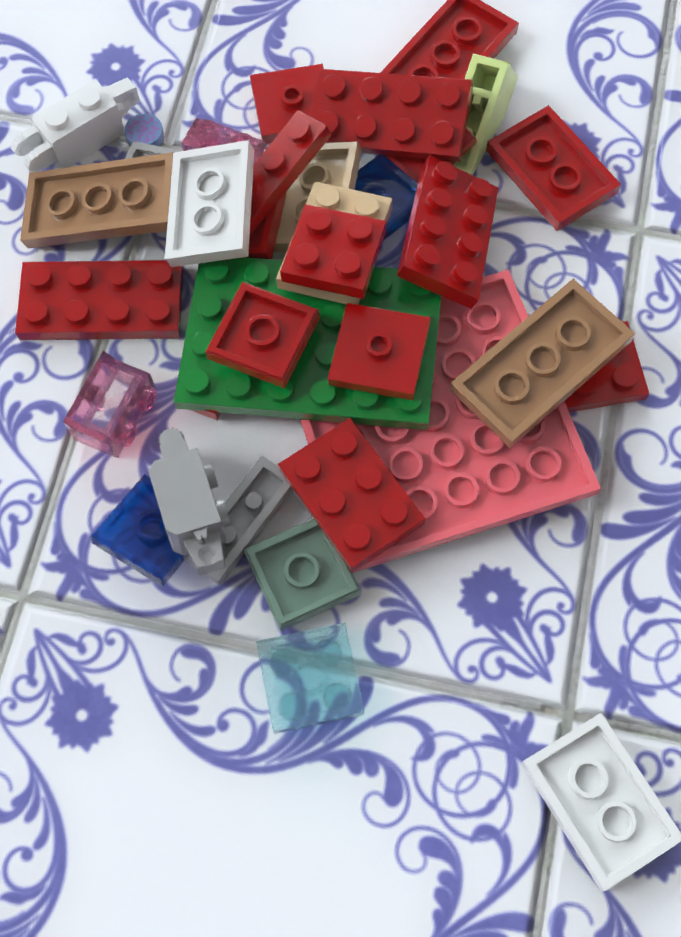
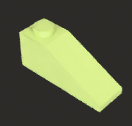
M473 54L465 79H470L473 83L466 128L476 137L477 143L461 157V162H456L453 165L471 175L475 173L486 152L487 141L494 137L506 114L518 80V76L509 62Z

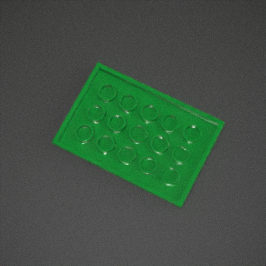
M242 257L198 264L173 401L176 409L214 410L220 413L342 423L350 418L354 424L418 430L429 429L441 307L440 295L396 276L397 268L374 267L365 297L360 299L358 305L431 317L414 400H408L328 384V375L346 304L277 288L276 277L283 260ZM242 282L313 307L320 312V319L285 388L207 359L205 352Z

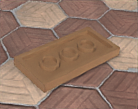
M174 152L29 173L20 241L27 248H36L167 231Z
M573 278L452 381L450 391L511 448L631 343L635 333Z

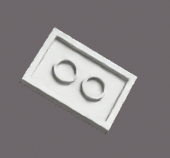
M249 140L173 153L165 260L171 267L248 257L254 148Z
M602 713L521 763L601 892L607 891L681 842V832Z

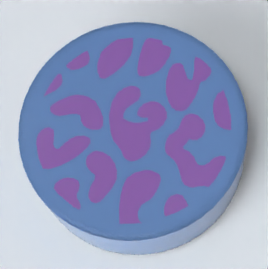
M138 114L129 119L125 125L124 132L129 147L133 141L161 146L164 141L162 124L157 117L151 114Z

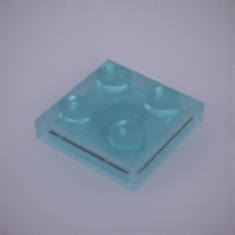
M345 623L256 641L274 734L364 715V707Z

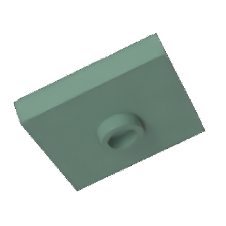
M314 519L244 549L245 556L280 632L361 595V590L353 573Z

